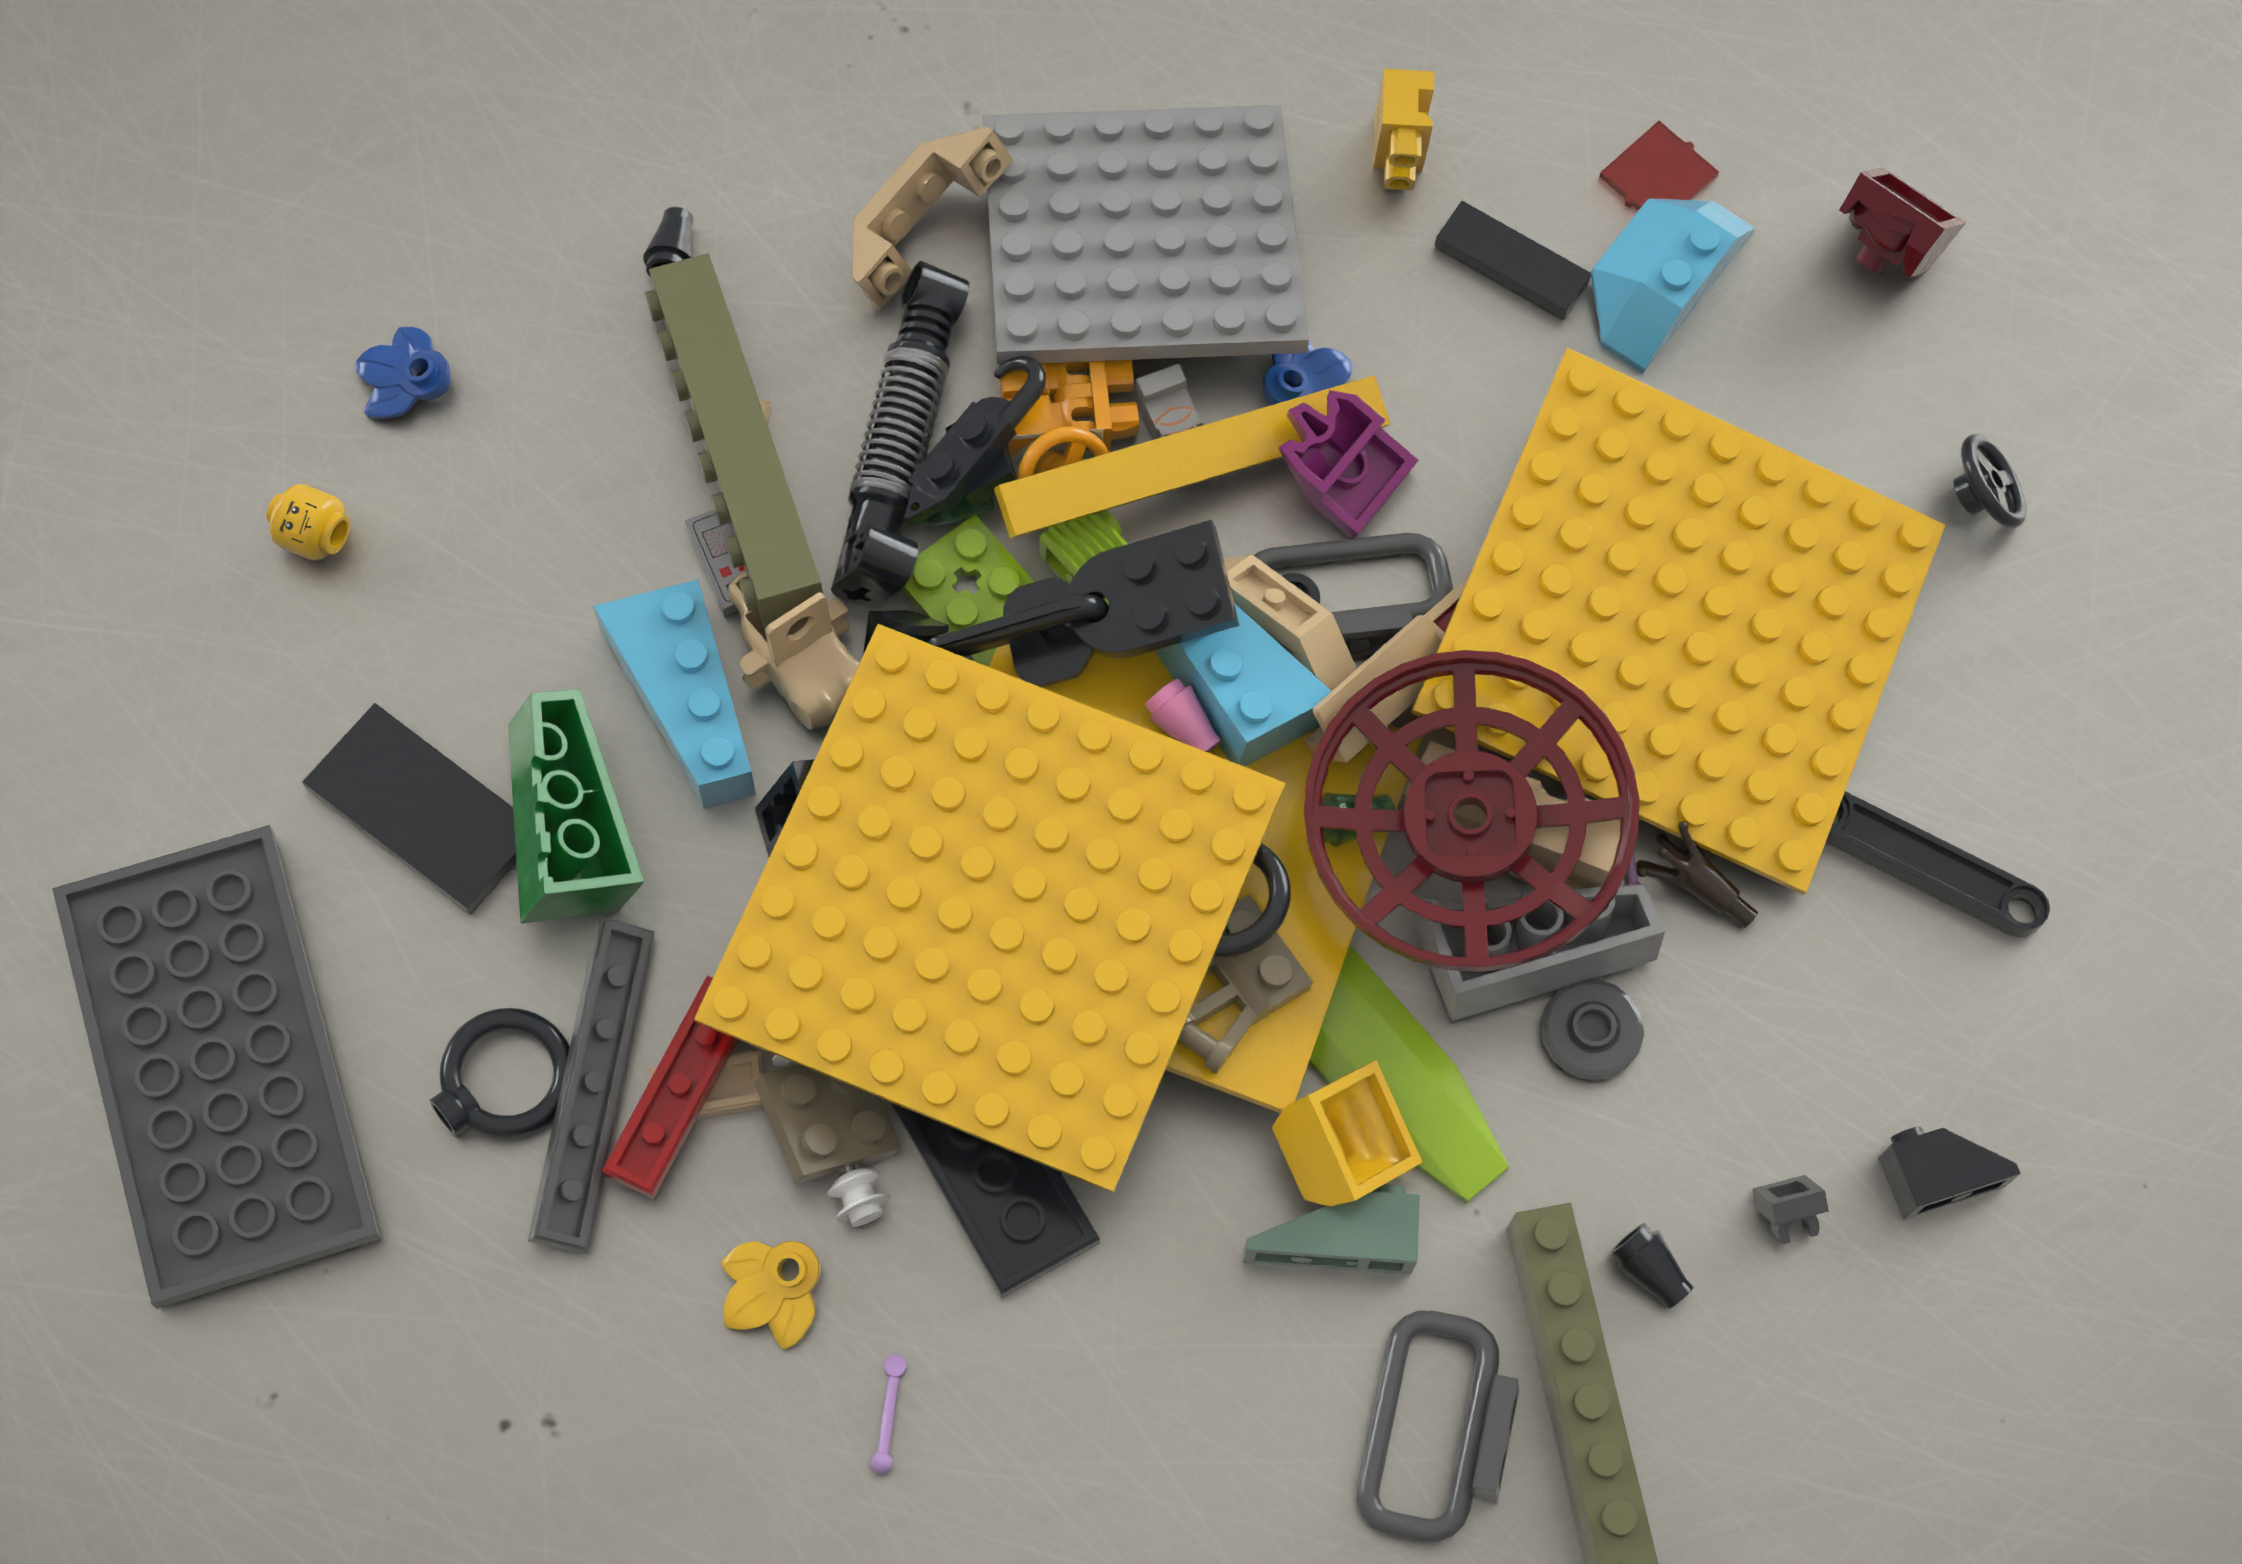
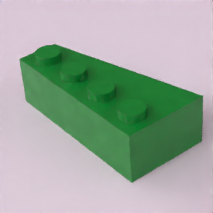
M572 689L531 693L508 724L520 924L620 911L641 887L644 879L581 690Z

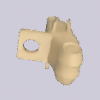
M746 572L741 573L729 584L728 597L740 612L741 635L749 651L739 661V666L745 673L742 680L752 690H758L772 682L778 693L786 698L793 714L809 730L831 725L859 665V661L849 654L846 646L838 638L850 628V621L845 616L848 612L847 607L837 598L827 602V598L819 592L770 623L764 629L758 609L748 611L746 608L739 580L747 578Z

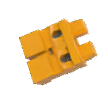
M1132 360L1040 363L1046 374L1045 389L1040 399L1014 429L1016 435L1041 434L1060 427H1079L1086 430L1103 429V443L1108 451L1111 452V440L1137 436L1139 433L1137 403L1109 404L1108 393L1133 391ZM1015 370L999 379L1001 398L1011 401L1027 381L1028 374L1022 370ZM1036 438L1011 439L1007 444L1011 459Z

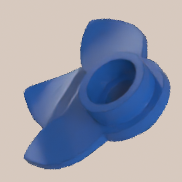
M399 327L394 334L392 346L378 345L371 347L363 352L354 363L357 374L367 384L374 387L364 410L368 417L374 419L395 418L404 415L414 406L418 399L430 401L441 397L451 383L448 361L441 353L433 349L431 337L416 327Z
M1309 339L1308 353L1272 354L1273 366L1268 369L1263 378L1264 397L1269 405H1274L1345 384L1351 376L1353 363L1345 354L1336 349L1319 348L1314 350Z

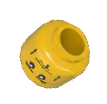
M295 484L285 490L283 494H277L271 500L266 513L267 522L270 523L269 531L272 541L280 548L311 561L324 559L329 554L333 555L340 551L350 531L351 523L346 515L343 502L337 497L307 484Z

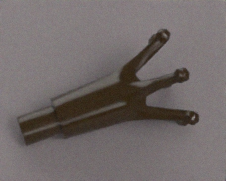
M1681 821L1677 825L1689 851L1686 854L1675 847L1667 839L1666 835L1658 834L1656 841L1664 847L1658 849L1657 854L1660 858L1670 862L1675 869L1646 860L1637 861V874L1639 877H1654L1684 888L1719 914L1725 912L1743 928L1750 925L1757 916L1758 911L1739 896L1740 890L1706 858L1699 846L1694 844L1688 832L1687 822Z

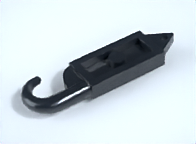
M1019 356L1003 362L994 372V376L997 379H1001L1015 370H1022L1028 374L1027 381L1011 401L1001 397H988L981 399L977 403L972 402L907 481L912 488L905 518L910 525H914L944 509L952 512L1016 435L1014 429L1040 399L1045 389L1046 374L1043 366L1031 357Z

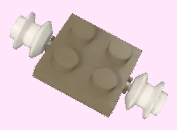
M775 1055L772 1058L773 1065L785 1068L761 1074L754 1084L795 1184L837 1173L838 1178L827 1192L828 1198L841 1199L844 1208L837 1214V1220L841 1222L850 1221L853 1227H857L878 1219L884 1214L882 1206L890 1200L888 1194H876L872 1186L880 1178L879 1171L861 1168L860 1166L893 1157L901 1149L880 1097Z

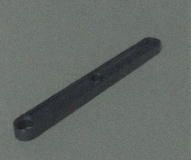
M1846 791L1844 792L1838 808L1840 819L1832 824L1825 843L2008 935L2018 938L2028 937L2036 933L2047 920L2050 912L2049 900L2044 892L2036 886ZM2014 898H2022L2029 901L2035 908V921L2022 923L2014 919L2009 912V901Z

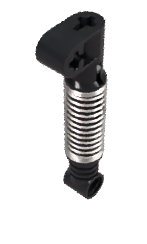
M919 261L914 266L902 293L901 307L905 309V313L902 317L899 336L896 342L889 345L882 363L884 369L880 372L882 379H879L877 383L879 389L876 390L874 394L876 399L871 404L874 410H871L869 413L871 420L867 422L868 431L863 435L866 441L861 444L863 451L858 455L860 462L855 466L857 472L852 477L854 481H852L849 489L848 501L852 511L849 516L848 526L831 586L832 593L839 599L866 607L880 605L901 591L908 582L915 567L918 544L913 540L900 536L903 520L906 519L905 514L912 488L907 480L918 468L917 465L921 464L928 456L926 451L930 447L929 441L933 436L932 430L936 425L937 410L941 405L940 399L944 394L943 389L949 374L950 361L946 355L950 341L949 337L952 333V326L962 313L969 293L968 280L924 261Z

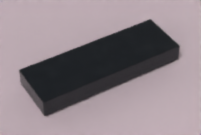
M1464 201L1459 203L1441 229L1434 245L1563 319L1566 318L1591 278V272Z

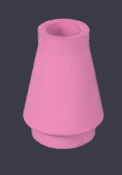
M1179 678L1164 686L1145 704L1152 714L1149 720L1177 741L1208 753L1222 741L1213 729L1192 686L1185 687Z

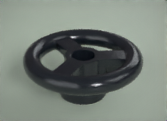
M1979 434L1969 435L1964 439L1961 446V459L1965 473L1953 481L1954 490L1960 503L1972 515L1985 509L2001 525L2008 528L2019 527L2026 518L2027 508L2025 496L2016 473L2007 458L1992 441ZM2005 492H2007L2009 498L2011 512L2008 509L2007 501L2004 494Z

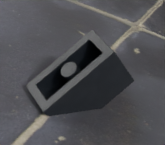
M1917 1126L1901 1131L1890 1138L1892 1144L1878 1158L1903 1220L2004 1188L2021 1174L2017 1163L1945 1128L1924 1133L1922 1126Z

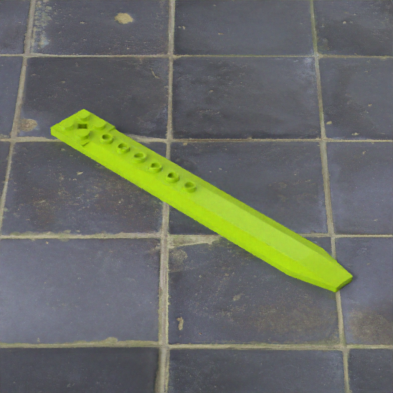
M974 514L917 555L914 570L901 591L922 615L949 625V633L1003 617V608L1007 597L1018 587L1035 581L980 518ZM962 575L976 577L978 579L976 581L978 591L971 594L965 589L958 593L954 590L958 584L957 578ZM996 648L971 656L975 662L989 667ZM1349 945L1309 1064L1328 1085L1340 1077L1377 1060L1423 1163L1415 1168L1467 1204L1505 1173L1509 1165L1456 1064L1356 950Z

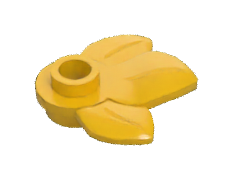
M752 1241L734 1248L721 1262L725 1272L737 1281L730 1289L724 1302L723 1315L725 1326L730 1329L747 1330L762 1327L768 1323L775 1340L781 1348H791L804 1337L816 1315L811 1291L817 1285L821 1273L817 1254L808 1245L797 1241L782 1242L774 1248L758 1241ZM788 1259H794L799 1265L798 1276L792 1281L787 1280L782 1274L783 1264Z

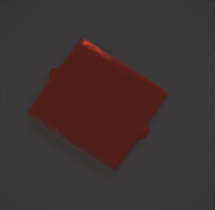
M1659 120L1603 169L1599 177L1625 199V206L1634 207L1639 211L1647 199L1692 200L1718 177L1719 171L1694 150L1692 142L1685 143Z

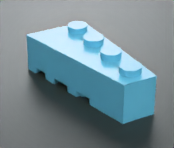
M698 579L593 606L600 632L615 653L621 668L640 696L654 725L659 729L668 744L674 759L702 807L708 808L756 795L752 771Z
M1235 604L1240 626L1158 649L1155 652L1173 679L1179 678L1185 687L1192 686L1213 729L1222 739L1218 745L1228 760L1245 767L1321 727L1313 714V708L1331 690Z

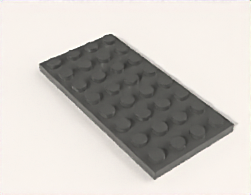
M267 825L52 888L151 1304L158 1309L380 1240L381 1236L275 834L271 826Z

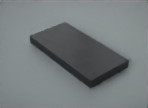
M376 703L367 710L302 781L304 787L468 914L477 907L516 863L513 807Z
M892 1103L893 1111L1001 1299L1100 1243V1238L1060 1171Z

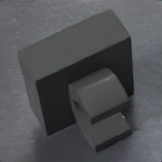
M1806 1175L1753 1188L1756 1210L1771 1221L1772 1233L1783 1244L1790 1243L1789 1225L1792 1221L1799 1219L1802 1220L1803 1231L1811 1237L1818 1236L1820 1227L1815 1215L1829 1212L1826 1193L1823 1188Z

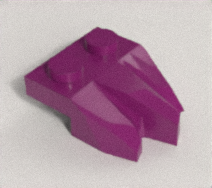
M1330 390L1327 396V416L1306 403L1299 404L1288 410L1287 417L1301 438L1302 443L1289 440L1279 446V451L1311 505L1349 538L1354 539L1419 460L1381 428V425L1386 420L1357 395Z

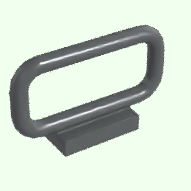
M1398 533L1273 547L1258 551L1253 555L1271 569L1404 553H1414L1425 560L1432 585V595L1427 600L1331 612L1353 661L1369 659L1417 615H1425L1453 590L1447 558L1442 547L1432 538L1419 533Z
M1418 1310L1404 1316L1392 1328L1386 1343L1357 1482L1358 1507L1362 1517L1373 1528L1389 1535L1412 1540L1439 1542L1454 1536L1465 1525L1471 1510L1473 1495L1475 1499L1498 1503L1519 1395V1384L1517 1378L1497 1374L1499 1347L1494 1335L1482 1323L1468 1317L1438 1311ZM1421 1333H1433L1466 1340L1474 1346L1477 1352L1448 1506L1445 1512L1435 1519L1393 1512L1386 1509L1379 1498V1490L1409 1345L1412 1339Z

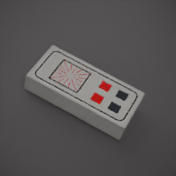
M715 509L685 520L688 534L724 617L738 612V609L728 597V587L737 576L745 572L744 566L734 568L725 541V537L733 535L730 524L720 526Z

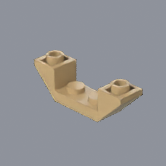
M983 127L919 144L853 219L852 279L873 306L879 310L900 290L912 271L895 249V246L909 233L910 229L934 202L941 197L950 184L955 181L981 197L1013 161L993 130Z
M1252 554L1224 559L1234 603L1268 634L1293 651V657L1331 691L1357 669L1333 613Z

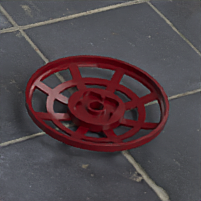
M1460 650L1430 654L1402 663L1371 680L1345 703L1327 726L1314 751L1306 779L1304 819L1308 848L1318 876L1336 906L1360 931L1382 947L1413 962L1444 970L1482 972L1513 968L1543 958L1572 942L1599 918L1616 896L1630 867L1639 830L1640 800L1635 771L1623 740L1607 715L1584 691L1558 673L1527 659L1499 652ZM1475 674L1493 675L1524 683L1548 694L1561 703V705L1540 729L1511 713L1491 708L1476 707ZM1453 675L1454 708L1441 709L1420 716L1402 726L1394 734L1371 711L1380 701L1409 685L1434 677ZM1578 719L1592 732L1606 754L1617 782L1619 797L1585 801L1584 790L1577 772L1565 752L1557 745ZM1355 726L1377 749L1361 776L1355 797V808L1322 806L1323 788L1330 764L1343 739ZM1455 726L1456 752L1441 756L1427 766L1406 747L1411 742L1430 732ZM1477 726H1486L1505 731L1524 740L1527 744L1508 762L1496 755L1478 751ZM1544 758L1551 764L1558 775L1568 803L1537 806L1534 793L1526 777ZM1391 763L1412 783L1407 792L1404 810L1371 809L1376 786L1384 770ZM1468 804L1476 805L1484 811L1486 820L1478 828H1464L1455 820L1454 814L1457 809ZM1620 820V838L1613 865L1601 889L1590 902L1567 886L1565 882L1571 876L1580 858L1586 836V825ZM1569 826L1565 850L1556 868L1550 873L1527 854L1533 842L1536 828ZM1322 829L1356 832L1357 844L1364 863L1375 881L1382 888L1361 909L1349 898L1333 871L1324 845ZM1372 832H1405L1409 846L1416 858L1398 876L1394 877L1379 856ZM1510 870L1535 889L1531 894L1513 904L1494 910H1486L1484 882L1496 879ZM1433 873L1448 880L1461 882L1463 911H1454L1435 906L1418 898L1413 892ZM1548 900L1574 918L1561 931L1536 945L1508 954L1489 956L1487 927L1498 926L1520 919L1540 908ZM1401 905L1408 911L1431 922L1451 927H1462L1465 933L1466 957L1447 956L1417 948L1392 936L1377 924Z

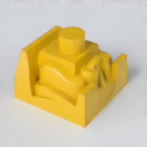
M1377 1060L1285 1106L1271 1127L1303 1199L1330 1207L1356 1201L1423 1163Z

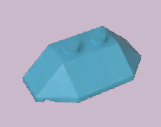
M1647 199L1591 271L1595 307L1600 326L1601 346L1633 368L1644 373L1750 238L1755 228L1714 201Z

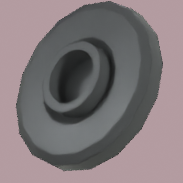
M1598 979L1583 980L1560 988L1547 1003L1540 1024L1543 1045L1552 1061L1568 1074L1586 1080L1608 1079L1626 1070L1639 1054L1644 1038L1642 1014L1633 999L1618 986Z

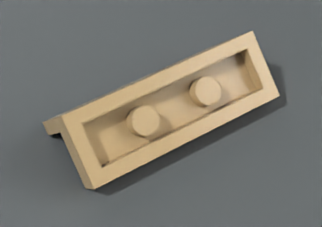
M1417 615L1314 706L1313 714L1321 727L1305 740L1313 755L1331 720L1345 703L1371 680L1402 663L1430 654H1436L1441 639L1428 616ZM1424 681L1409 685L1390 695L1374 706L1371 711L1387 727L1416 701ZM1354 726L1343 739L1332 761L1347 763L1369 741Z

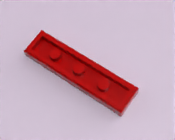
M708 975L601 1170L603 1176L651 1199L655 1198L738 1042V1039L699 1024L694 1020L713 979Z

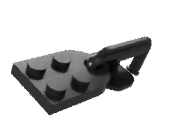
M1208 520L1101 552L1083 564L1075 574L1071 584L1060 578L1050 577L1020 586L1007 597L1003 608V617L935 636L929 639L927 643L974 661V658L971 656L973 654L1010 644L1014 667L1019 677L1036 686L1046 687L1078 677L1085 669L1094 652L1112 658H1129L1240 625L1217 529L1213 521Z

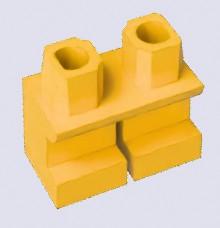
M1384 69L1374 115L1373 168L1384 169L1383 188L1413 190L1416 171H1423L1433 129V123L1428 116L1434 92L1435 71Z

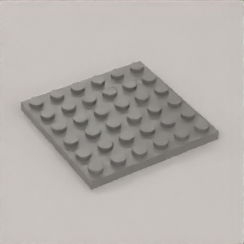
M1281 105L983 115V127H988L995 132L1013 159L1000 177L987 189L997 365H1001L1003 362L1019 356L1034 358L1039 363L1308 353L1309 335Z

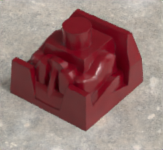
M1884 167L1860 172L1839 209L1843 214L1850 213L1849 220L1854 228L1857 230L1862 228L1857 240L1864 245L1855 257L1861 265L1874 273L1881 274L1889 261L1896 266L1904 264L1905 275L1910 278L1925 273L1966 224V222Z

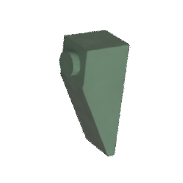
M1384 1184L1356 1201L1332 1207H1322L1247 1238L1243 1250V1262L1411 1274L1418 1258L1420 1195L1406 1194V1189L1402 1186Z

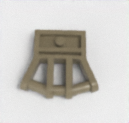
M1249 894L1236 902L1223 934L1241 931L1252 925L1261 916V910ZM1277 932L1268 941L1252 951L1229 957L1213 956L1206 975L1212 972L1223 988L1192 1006L1178 1041L1207 1060L1205 1067L1217 1074L1252 1025L1309 991L1313 981ZM1233 1003L1241 1011L1239 1017L1220 1042L1197 1027V1025Z

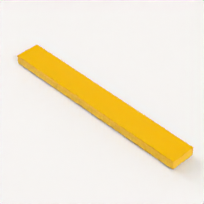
M1373 375L1000 484L994 488L1009 537L1010 539L1283 458L1279 451V446L1289 440L1302 443L1301 438L1287 417L1288 410L1299 404L1306 403L1327 416V396L1330 390L1357 395L1386 420L1381 425V428H1384L1391 423L1376 377Z

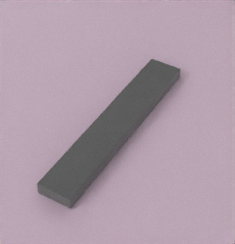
M606 917L600 918L596 923L528 1242L577 1254L586 1253L588 1250L603 1179L601 1170L607 1160L655 931Z

